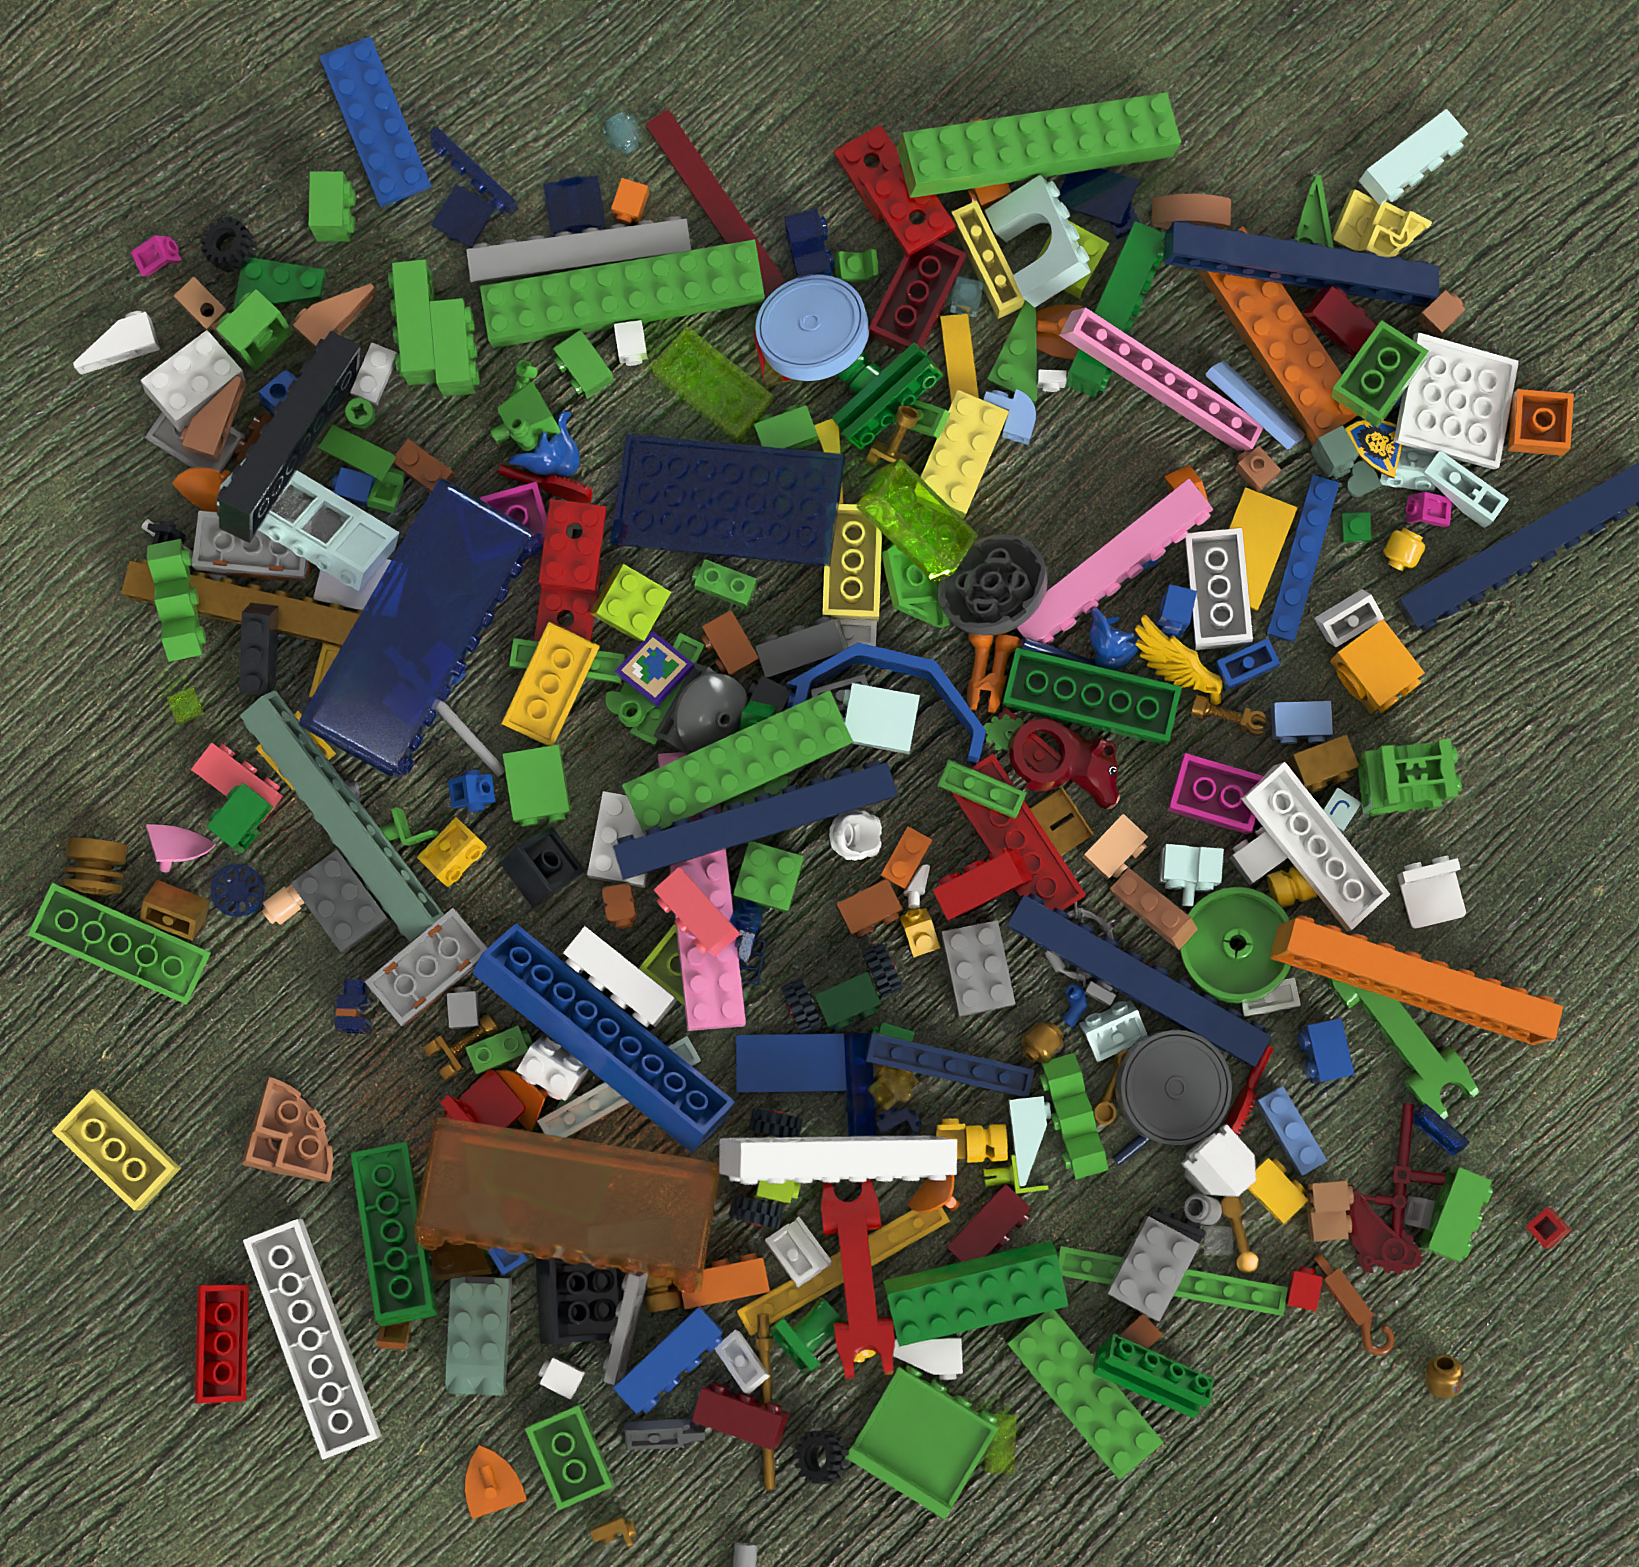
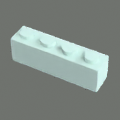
M1445 109L1369 167L1359 182L1380 206L1388 199L1393 202L1404 193L1403 188L1408 184L1411 187L1416 185L1424 177L1422 173L1427 169L1431 172L1444 162L1442 159L1444 156L1449 154L1452 157L1464 146L1461 142L1468 133L1451 113Z

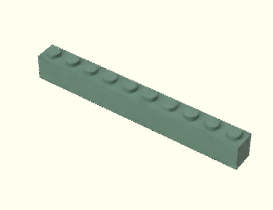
M276 690L261 696L240 714L247 730L255 735L261 743L263 751L273 759L279 767L281 775L288 779L299 799L306 803L312 811L314 819L324 827L332 843L339 847L345 855L348 864L357 871L363 879L365 887L375 895L381 903L383 911L391 916L397 924L399 932L409 942L415 940L444 916L443 912Z

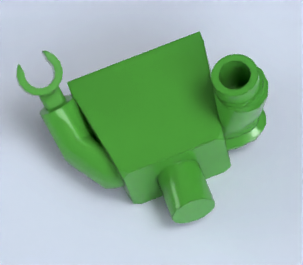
M520 360L516 366V373L521 377L517 378L514 390L509 398L498 408L504 423L493 428L490 432L498 445L512 437L520 449L531 451L538 445L542 432L547 433L548 439L562 431L535 384L529 381V379H534L537 376V369L531 366V362Z

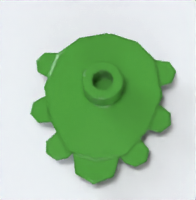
M1007 714L1003 715L1001 720L993 716L991 718L992 723H986L983 726L986 734H988L986 742H994L995 750L1004 749L1009 754V748H1007L1009 739L1015 730L1022 725L1023 721L1021 718L1016 720L1010 719Z

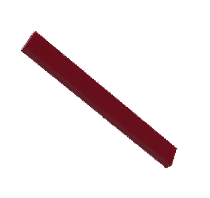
M667 109L645 124L646 128L724 242L731 244L755 240L766 300L773 291L787 283L672 113Z

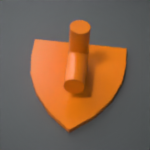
M1054 305L1037 311V349L1053 357L1074 360L1079 348L1059 336L1071 312L1082 309L1083 306Z
M190 468L180 473L172 484L195 506L204 511L217 512L219 509L217 496L220 486L231 475V472L224 470L220 473L218 470L209 468Z
M497 1070L496 1072L526 1106V1111L518 1120L532 1134L545 1098L549 1097L546 1089L543 1087L537 1089L516 1072Z
M946 1175V1180H929L927 1178L907 1206L914 1211L923 1213L945 1205L954 1212L960 1205L952 1196L954 1175Z
M479 1445L470 1460L465 1479L466 1500L472 1519L527 1501L521 1481L511 1465L496 1452Z

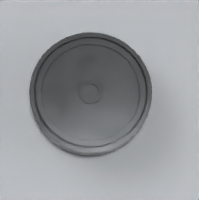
M1162 1030L1144 1036L1129 1048L1117 1070L1115 1094L1121 1114L1129 1126L1138 1134L1148 1140L1161 1144L1185 1145L1203 1139L1219 1126L1230 1105L1232 1080L1223 1055L1207 1039L1188 1031Z

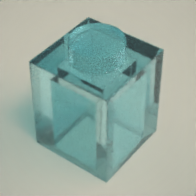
M957 276L950 312L958 314L968 313V316L977 318L984 282Z

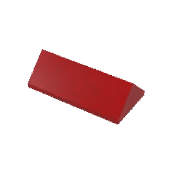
M204 1284L197 1286L194 1403L246 1401L249 1285Z

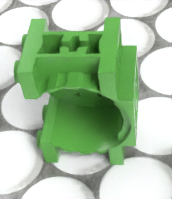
M1451 739L1438 740L1436 743L1393 747V745L1381 746L1377 750L1365 751L1356 758L1359 764L1357 770L1363 815L1379 816L1385 812H1404L1410 809L1419 810L1424 807L1426 810H1434L1440 808L1445 800H1452L1458 797V792L1461 791V778L1459 774H1455L1454 763L1458 761L1456 746L1451 745Z

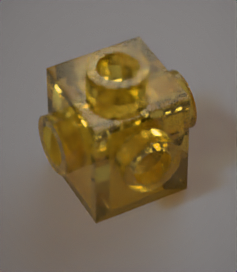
M885 1066L876 1074L879 1080L867 1090L887 1111L897 1102L903 1105L914 1095L912 1089L920 1082L911 1071Z

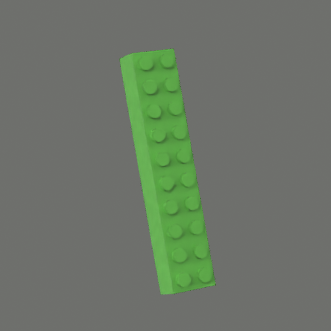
M1166 92L903 132L897 145V150L909 197L914 198L1029 180L1039 175L1048 177L1170 158L1177 151L1181 140L1168 93Z
M755 240L480 286L487 335L492 348L573 335L579 330L586 333L614 328V324L638 320H642V323L757 304L765 301Z

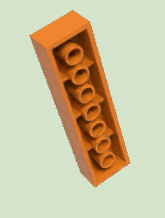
M1244 227L1238 229L1244 231L1245 234H1248ZM1197 270L1312 445L1315 444L1319 437L1342 425L1346 428L1360 417L1331 398L1333 387L1342 374L1281 283Z

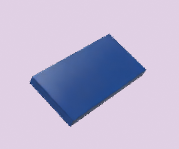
M850 1034L736 1035L737 1093L851 1091Z

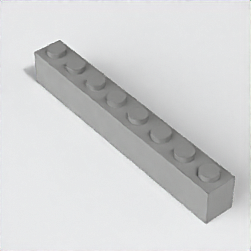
M673 216L666 218L665 222L654 223L652 220L638 222L636 226L626 227L625 224H616L608 230L599 231L598 228H588L579 234L560 232L555 234V237L550 238L532 236L527 239L528 241L517 242L510 239L501 241L500 245L489 246V244L481 243L474 245L472 249H466L471 284L473 289H477L484 285L690 251L691 245L687 218L681 219V217Z

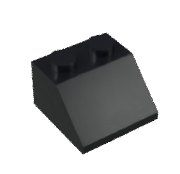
M553 827L517 845L499 862L532 908L554 896L585 872L584 868Z

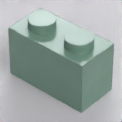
M1343 425L1319 437L1310 450L1326 479L1332 476L1338 479L1349 473L1350 468L1355 465L1354 461L1359 456Z

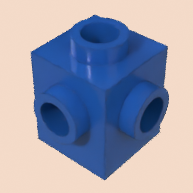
M480 770L463 772V776L448 780L451 808H467L468 812L485 810L484 805L495 802L492 774L480 775Z

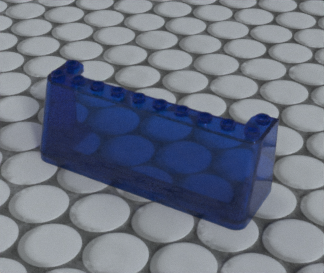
M441 478L431 491L303 712L298 725L392 778H402L403 774L407 776L415 764V761L412 760L413 753L411 751H416L421 745L424 738L421 734L426 725L430 727L438 715V712L435 710L440 701L445 702L450 695L452 680L454 677L458 678L464 671L467 664L464 662L469 652L473 653L481 641V638L478 636L483 627L487 629L495 617L493 613L497 603H503L509 593L507 588L512 578L516 579L524 567V564L521 563L523 558H528L530 555L535 556L543 544V541L540 539L543 534L460 485Z

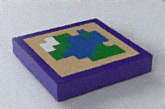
M652 631L645 641L615 670V673L654 706L658 707L695 666L694 663Z

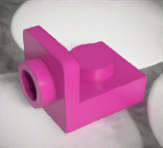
M155 235L131 251L141 275L149 277L168 263L177 264L181 261L177 244L171 237Z
M1428 492L1410 495L1406 504V522L1411 524L1424 522L1440 527L1450 526L1452 502L1447 497Z

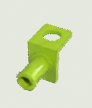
M1015 1154L1010 1155L1011 1164H1009V1167L983 1169L984 1177L996 1176L994 1179H985V1187L1011 1184V1187L1014 1186L1015 1193L1049 1190L1048 1185L1029 1188L1019 1187Z

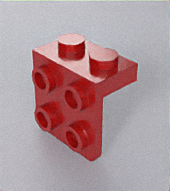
M488 1070L459 1099L447 1095L440 1102L446 1109L444 1112L446 1118L452 1124H458L463 1129L461 1133L463 1138L472 1146L476 1144L488 1148L502 1135L503 1131H506L526 1111V1106L494 1070Z

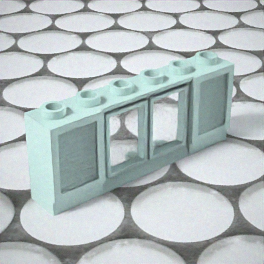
M298 470L259 528V531L269 536L274 542L288 547L297 556L306 558L320 570L328 572L341 580L343 584L351 586L357 591L362 589L395 550L399 532ZM232 474L222 483L220 490L223 486L228 487L232 481Z

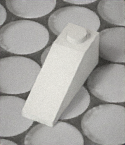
M134 311L128 313L125 316L126 318L118 320L73 362L75 369L80 374H85L161 350L149 315L146 312Z
M960 1337L934 1338L899 1347L898 1341L895 1339L893 1356L933 1375L939 1374V1380L957 1379L956 1374H963Z

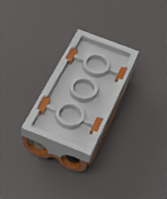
M198 512L192 567L197 572L278 581H304L309 578L311 562L304 557L297 556L288 547L274 542L269 536L259 530L252 541L248 543L219 529V516H217V512ZM286 519L287 521L291 522L292 524H293L294 521H295V520ZM308 521L302 530L314 537V528L312 523Z
M452 908L367 979L365 983L399 1024L404 1026L422 1014L473 971L481 954L488 947L468 926L457 910Z

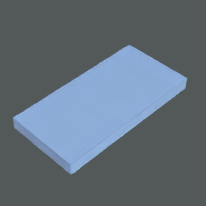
M1224 360L1212 366L1206 373V376L1286 449L1292 448L1306 435Z

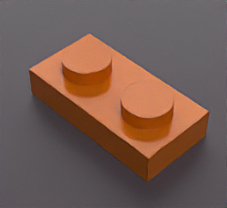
M908 826L880 877L888 879L889 882L905 890L928 850L932 839Z

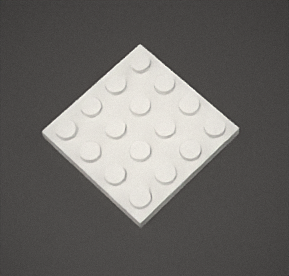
M1419 332L1414 334L1413 341L1429 350L1425 363L1402 394L1394 442L1435 454L1441 450L1453 459L1493 470L1498 469L1519 361Z

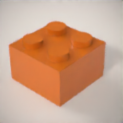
M1517 389L1512 395L1507 451L1563 456L1571 448L1574 394Z

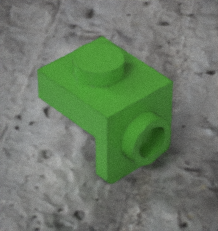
M390 467L382 481L376 479L367 499V507L394 514L404 490V471Z

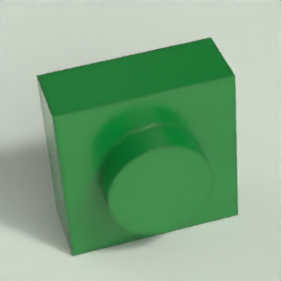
M1370 512L1341 514L1342 543L1370 542L1372 540Z

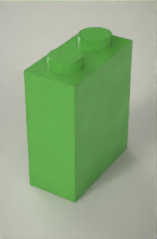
M559 744L503 754L512 816L515 823H520L521 827L537 825V820L548 818L549 822L563 821L566 819L565 815L571 814L562 752Z

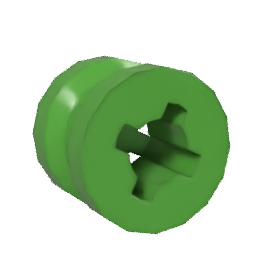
M354 398L346 406V417L356 429H368L374 424L376 413L368 400Z

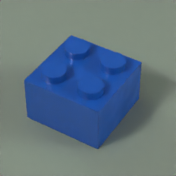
M1341 1018L1300 1028V1034H1297V1041L1300 1051L1305 1050L1307 1062H1303L1304 1072L1307 1079L1311 1078L1312 1084L1354 1075Z

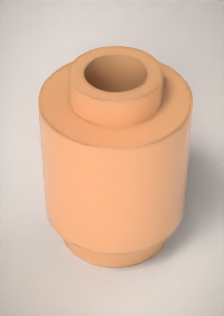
M292 885L287 888L284 886L263 902L265 909L262 912L271 924L277 921L281 925L302 909L301 905L304 904V901Z

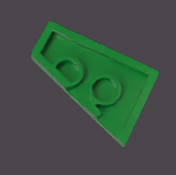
M249 257L251 260L248 263L246 261L242 262L244 267L240 270L233 310L239 306L238 303L245 294L252 293L255 289L273 305L321 299L326 271L325 269Z

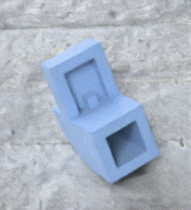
M1016 389L1013 399L1008 398V394L1001 391L993 390L992 393L986 391L983 401L1009 411L1002 437L1028 445L1036 421L1035 406L1029 396Z

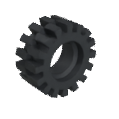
M225 217V222L218 218L216 219V225L211 222L209 224L210 231L206 229L203 231L206 238L201 237L200 240L203 246H200L201 251L204 253L203 255L217 269L220 268L225 272L227 268L231 272L235 271V266L239 269L243 268L242 262L246 261L248 263L251 260L248 254L254 255L255 252L251 248L255 247L252 233L236 218L232 220L230 217ZM235 236L236 242L234 246L226 252H220L222 242L229 237Z
M809 1431L805 1433L806 1436H802L799 1439L802 1444H796L795 1449L799 1450V1454H794V1459H799V1463L795 1464L796 1469H802L798 1473L800 1477H805L804 1481L812 1482V1484H831L834 1481H839L841 1479L840 1475H844L847 1471L843 1466H848L849 1461L845 1460V1456L849 1455V1450L843 1449L847 1444L845 1441H840L842 1436L835 1434L834 1431ZM821 1446L826 1454L823 1468L819 1466L817 1458Z

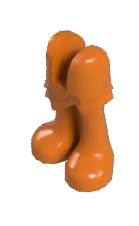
M968 633V641L975 648L973 672L967 687V705L971 710H977L981 689L991 691L988 698L989 706L987 713H996L1007 684L1008 675H1005L1007 661L1016 647H1020L1021 638L1002 634L996 635L992 672L985 677L994 635L982 636Z

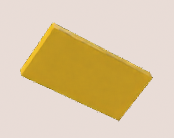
M1245 487L1229 529L1242 528L1249 604L1251 610L1258 611L1298 507Z
M548 622L501 724L547 746L554 745L600 645L554 623Z

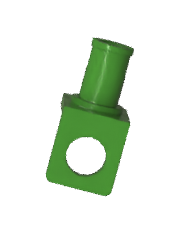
M396 807L391 809L394 822L379 827L389 841L400 838L402 845L407 846L418 844L439 835V831L429 830L412 837L403 809Z

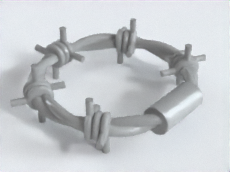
M1077 902L1074 903V910L1067 912L1070 915L1069 918L1081 919L1082 923L1083 917L1095 919L1101 926L1100 929H1102V933L1098 937L1106 934L1107 937L1113 939L1111 923L1115 919L1106 922L1094 913L1083 910L1082 907L1077 908ZM1049 951L1044 953L1055 972L1060 971L1073 979H1077V981H1083V987H1086V979L1091 978V975L1077 968V972L1066 970L1064 968L1066 966L1061 958Z

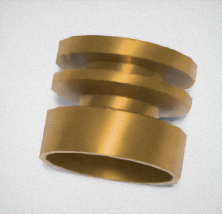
M67 838L65 857L76 860L77 866L64 867L63 872L76 876L75 879H62L61 886L70 888L77 893L89 895L121 894L122 886L110 883V879L122 880L124 875L111 869L112 865L125 864L128 845L97 839Z

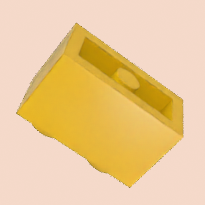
M1264 1158L1255 1167L1256 1181L1247 1189L1280 1224H1284L1308 1201L1304 1195L1307 1191L1296 1179L1291 1182L1284 1173L1287 1170L1276 1158L1272 1161L1269 1158Z

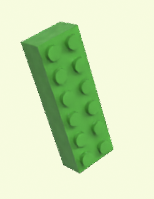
M1055 1310L1038 1314L1006 1341L1011 1350L1119 1481L1164 1443L1115 1383L1093 1374L1095 1358Z

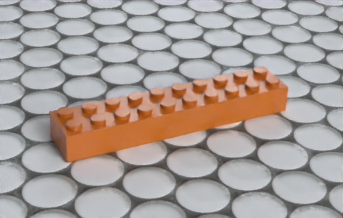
M1298 916L1279 925L1277 928L1270 959L1531 1045L1556 1039L1564 1006L1555 1004V1000L1550 997L1541 995L1534 997L1528 995L1526 989L1511 987L1509 989L1501 986L1502 982L1492 978L1482 980L1476 978L1475 973L1465 969L1455 971L1449 969L1448 964L1437 960L1428 962L1422 960L1420 954L1409 951L1401 953L1395 951L1393 945L1381 942L1377 945L1368 942L1366 936L1360 934H1351L1350 936L1341 933L1342 929L1333 925H1325L1324 927L1314 924L1315 920L1309 917Z

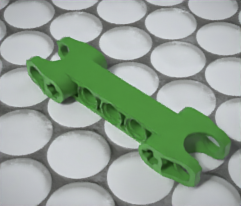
M1326 977L1330 989L1347 1009H1350L1358 1002L1413 1072L1403 1080L1405 1086L1417 1102L1428 1109L1438 1120L1443 1121L1449 1116L1448 1111L1440 1100V1092L1445 1084L1450 1082L1456 1084L1470 1098L1480 1093L1470 1075L1468 1067L1450 1046L1438 1053L1399 1001Z

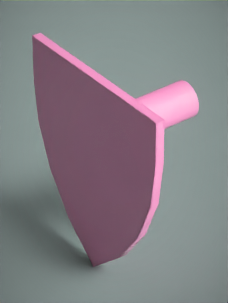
M146 824L156 861L160 862L159 870L162 872H169L172 862L194 860L208 853L216 845V843L187 829L168 825Z

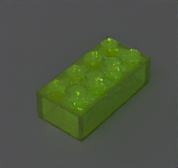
M688 326L682 330L651 367L654 378L737 445L773 404V395Z
M902 459L880 470L856 506L934 583L954 574L978 536Z

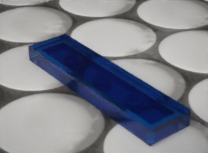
M870 1033L844 1034L848 1137L876 1136L873 1063L864 1061Z

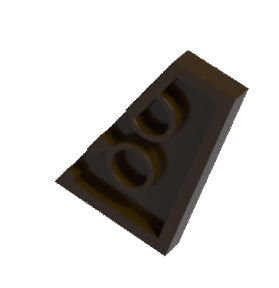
M457 1194L429 1197L434 1281L492 1274L469 1219L458 1202L460 1199Z

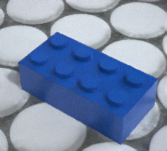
M702 1306L698 1307L613 1389L636 1414L641 1410L647 1413L659 1402L660 1399L657 1395L663 1389L668 1393L680 1382L681 1379L678 1375L684 1369L689 1373L701 1362L702 1358L699 1355L705 1349L712 1352L724 1340L720 1336L724 1330Z

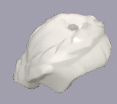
M857 809L839 814L830 826L829 836L832 849L846 860L852 859L856 861L867 856H876L881 847L880 835L882 834V826L879 818L875 815H870L866 811H859Z

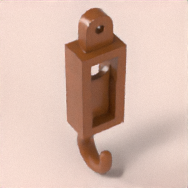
M1321 1253L1316 1255L1313 1260L1324 1274L1322 1282L1353 1324L1360 1326L1364 1348L1375 1356L1389 1353L1394 1345L1392 1330L1387 1325L1382 1326V1331L1387 1336L1386 1343L1381 1347L1374 1346L1370 1337L1371 1319L1374 1314L1342 1271L1337 1267L1332 1269Z

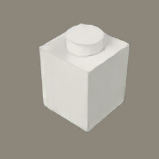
M642 320L614 324L620 363L632 366L641 364L642 360L648 359Z
M554 1356L551 1362L545 1360L538 1375L543 1377L540 1382L541 1385L571 1400L585 1371Z

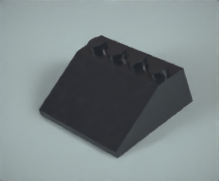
M611 1223L534 1228L540 1344H562L610 1339V1335L618 1322L616 1309L619 1302L623 1300L625 1292L622 1290V1283L626 1274L629 1273L628 1252L588 1257L586 1255L584 1227Z

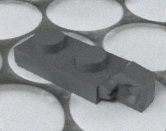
M692 1419L625 1422L624 1424L626 1449L684 1448L685 1443L705 1441L706 1437L705 1426L692 1422Z

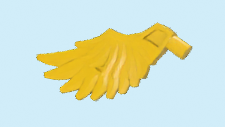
M1143 615L1141 620L1144 628L1140 625H1137L1135 631L1143 641L1138 639L1135 645L1142 650L1140 657L1148 660L1147 666L1157 669L1156 675L1165 676L1164 680L1174 681V685H1181L1182 688L1194 686L1193 690L1210 693V703L1213 705L1220 704L1223 687L1221 676L1208 671L1201 664L1196 651L1183 645L1174 635H1171L1170 638L1166 636L1147 615Z

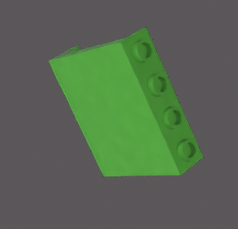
M907 1364L906 1367L900 1365L855 1443L850 1448L849 1455L845 1458L945 1520L1000 1426L995 1423L997 1418L984 1410L978 1413L970 1408L972 1403L964 1397L957 1395L954 1398L946 1393L947 1387L934 1379H932L931 1383L921 1377L922 1372L910 1364Z

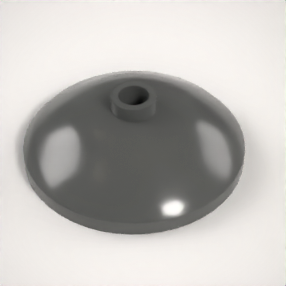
M709 673L697 677L685 687L675 707L674 725L676 734L686 749L693 753L740 731L742 711L749 703V698L742 685L730 676L720 673ZM724 715V719H723V721H722V723H721V722H720L721 716Z

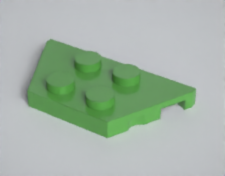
M924 521L913 527L881 554L893 608L938 628H944L949 626V620L939 604L938 584L940 578L928 523Z

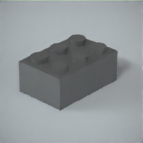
M335 850L291 883L339 951L344 954L391 921L372 893L365 887L355 870L348 864L347 859L338 850Z

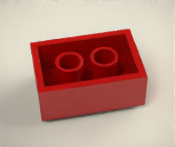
M1009 847L1002 848L988 855L990 861L986 863L983 859L963 868L964 874L960 875L957 872L938 880L940 886L933 889V892L947 920L959 917L1032 880L1033 877L1019 849L1010 851Z

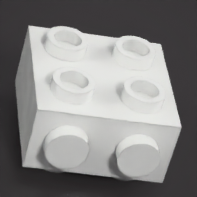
M542 1035L529 1047L516 1071L522 1074L521 1077L526 1082L532 1085L538 1084L545 1088L549 1096L557 1100L563 1099L566 1101L578 1089L589 1069L552 1038Z

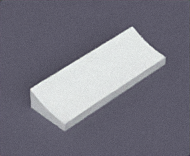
M1285 762L1272 766L1266 775L1241 798L1346 931L1353 930L1390 895Z

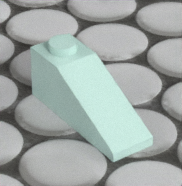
M1441 450L1423 473L1462 513L1483 528H1486L1495 520L1509 500Z
M1044 1096L1008 1100L1019 1186L1026 1185L1047 1126L1046 1119H1051L1050 1103L1044 1102Z

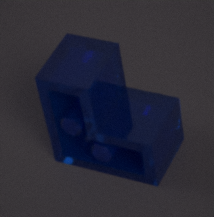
M817 208L785 216V234L797 278L800 279L810 275L831 276V267L835 266L832 251H826L824 241L828 240L825 217H819Z

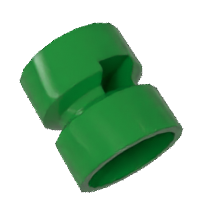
M864 351L848 368L836 374L843 383L850 382L849 389L855 395L883 371L875 362H868L869 356Z

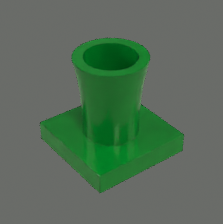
M819 1298L810 1311L792 1328L783 1318L769 1328V1333L803 1375L820 1365V1362L812 1352L835 1336L834 1323H842L843 1321L828 1302L823 1298Z

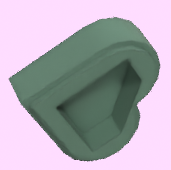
M1361 460L1352 467V477L1348 480L1346 489L1351 496L1361 497L1380 488L1382 484L1375 470L1364 460Z

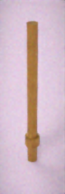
M757 1314L758 1337L755 1338L756 1350H759V1360L770 1375L760 1384L761 1403L765 1404L766 1401L772 1402L770 1350L773 1349V1338L769 1335V1314ZM762 1447L764 1489L773 1490L776 1489L774 1449L770 1450Z

